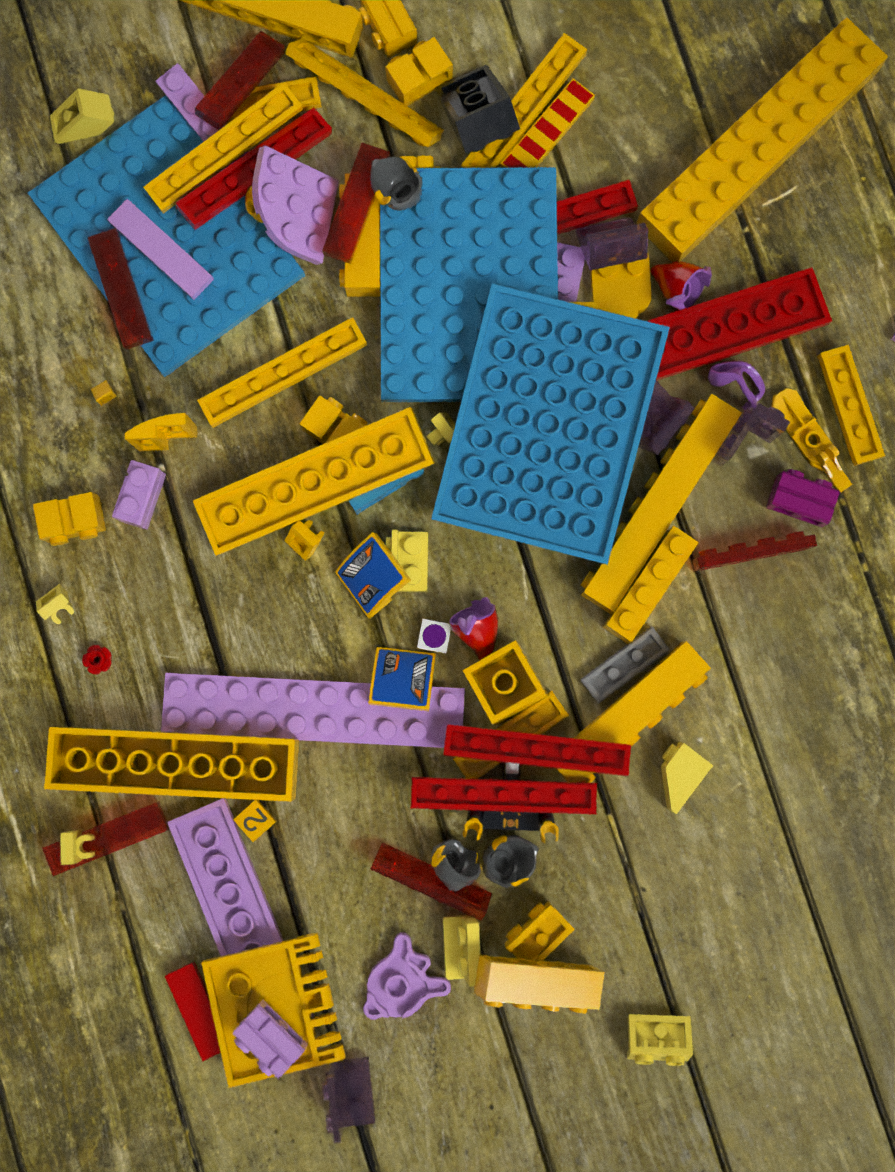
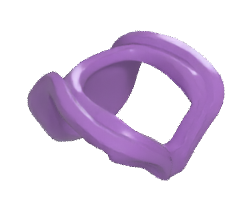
M728 361L715 364L710 368L708 380L711 385L721 387L736 380L748 399V402L742 408L746 410L757 406V402L764 395L765 385L761 376L751 364L743 361ZM742 372H746L758 387L759 392L755 396L747 387Z

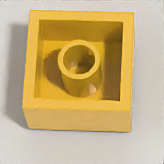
M516 640L463 670L488 718L494 725H498L549 696Z

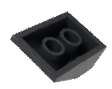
M487 64L435 88L452 128L466 153L482 150L486 144L497 139H506L513 132L520 130L511 98Z

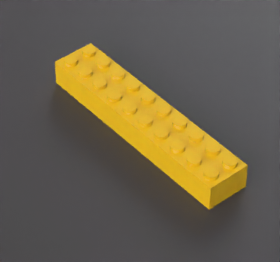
M846 17L642 210L635 226L672 262L682 261L878 73L888 56Z

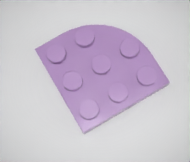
M263 146L258 151L252 182V197L256 214H260L267 228L266 234L277 246L315 265L322 264L339 180L270 147Z

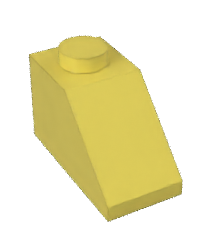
M79 88L74 91L50 115L55 143L61 144L101 135L114 123V111L111 108L109 95Z
M678 742L676 746L671 744L662 756L665 761L661 765L666 808L675 814L680 811L713 767L711 763L682 742Z

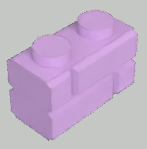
M131 460L127 470L128 476H125L112 517L120 522L148 530L166 474L156 467Z
M261 1000L232 1033L236 1037L234 1039L236 1045L245 1053L250 1051L258 1059V1067L266 1075L271 1076L273 1074L277 1079L303 1054L307 1047V1043L264 1000Z

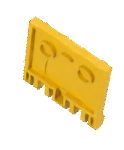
M318 933L306 934L294 939L207 959L201 963L228 1088L275 1077L273 1074L271 1076L266 1075L258 1067V1059L250 1051L248 1053L243 1052L234 1041L236 1037L232 1034L261 1000H264L307 1043L303 1054L284 1074L337 1062L346 1057L342 1043L326 1046L321 1049L318 1048L336 1043L342 1039L340 1031H331L316 1037L314 1027L328 1025L337 1020L336 1012L320 1014L315 1017L311 1016V1013L334 1006L330 984L324 983L305 989L304 985L327 978L326 969H318L304 975L301 972L300 965L317 962L323 958L322 950L299 956L297 952L319 947Z

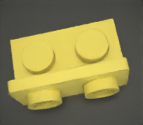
M392 529V537H386V546L411 579L398 592H427L428 532H398V529Z
M473 915L444 917L445 977L448 980L464 978L469 987L475 986L480 955L479 922Z
M628 1015L629 1049L627 1051V1059L635 1060V1064L651 1065L654 1063V1060L666 1061V1065L682 1066L685 1065V1061H689L692 1057L691 1016Z

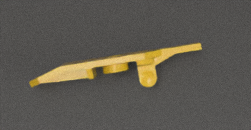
M785 388L774 395L771 405L774 413L809 464L825 472L840 493L853 485L837 461L838 449L817 423V419L807 409L798 392ZM809 436H814L817 439L816 445L809 443Z

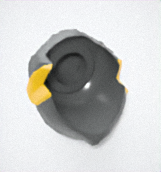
M401 157L374 159L371 166V188L376 200L381 205H386L398 211L415 206L421 199L423 178L417 172L418 169L411 166L407 160L405 161Z
M502 835L493 840L492 845L488 846L484 851L483 873L491 882L497 883L502 887H516L528 881L536 870L539 848L532 842L516 835Z
M450 838L434 846L432 850L431 865L439 880L450 891H458L465 886L473 884L480 876L482 870L481 864H477L478 853L464 848L457 839Z

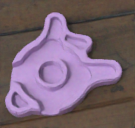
M400 932L396 935L391 952L381 959L369 974L367 999L363 1006L364 1014L369 1019L375 1020L381 1017L388 1018L389 1016L406 1018L418 1011L426 1000L432 997L446 996L451 991V984L445 977L428 976L426 974V970L431 964L430 957L415 952L412 948L411 937L405 932Z

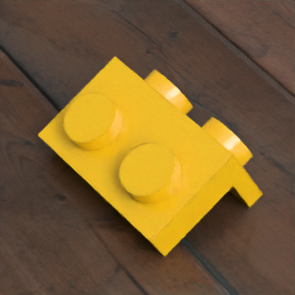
M549 900L544 905L540 902L528 913L530 919L523 926L517 924L506 934L505 937L508 940L505 942V947L516 958L544 960L575 929Z

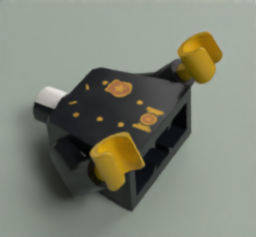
M503 763L502 778H490L533 781L521 779V765ZM468 810L467 822L463 829L464 838H466L469 829L475 830L478 834L476 840L480 839L483 829L540 831V840L545 843V834L551 832L555 835L556 842L559 840V829L555 824L553 813Z

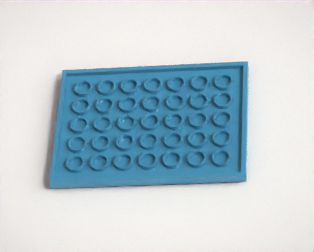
M166 95L28 192L29 196L164 377L305 276L304 271L293 256L281 249L269 238L265 232L267 228L264 223L258 222L247 212L245 196L196 230L176 209V205L164 214L157 207L143 187L203 143L202 139ZM126 199L130 200L212 275L214 280L195 300L189 297L108 222L107 219Z
M556 167L416 168L419 175L423 178L420 201L410 209L407 208L402 211L393 210L386 205L380 204L381 402L462 401L491 284L558 300Z
M491 284L431 519L608 565L670 327Z

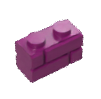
M787 469V472L782 471L776 476L766 508L822 528L831 521L840 491L833 489V484L829 481L815 479V482L805 479L804 473Z

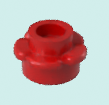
M93 645L83 655L82 663L88 668L87 671L89 673L98 675L109 670L112 664V655L108 648ZM99 657L100 661L96 663L95 658Z

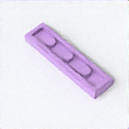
M126 199L107 219L117 231L193 300L214 280L211 274L130 200Z

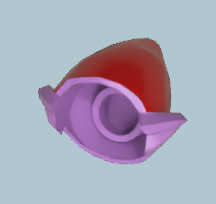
M680 261L656 264L650 269V273L657 281L667 300L666 304L677 310L691 307L701 295L705 285L709 287L710 278L712 277L711 267L704 266L702 268L696 264Z
M487 597L482 600L471 601V607L457 612L449 620L453 633L475 652L479 661L493 653L498 634L496 607Z

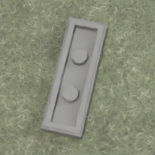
M651 626L633 639L631 643L625 645L581 678L580 681L597 704H599L670 651V649Z

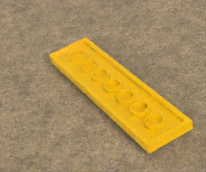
M408 407L193 500V503L214 554L217 556L431 466L435 462L412 407Z

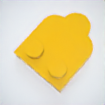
M649 253L590 257L592 302H598V310L636 319L638 314L648 308L652 299Z

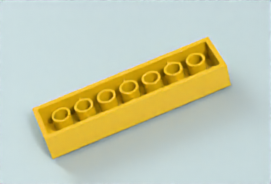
M49 727L44 789L291 802L296 799L299 739Z

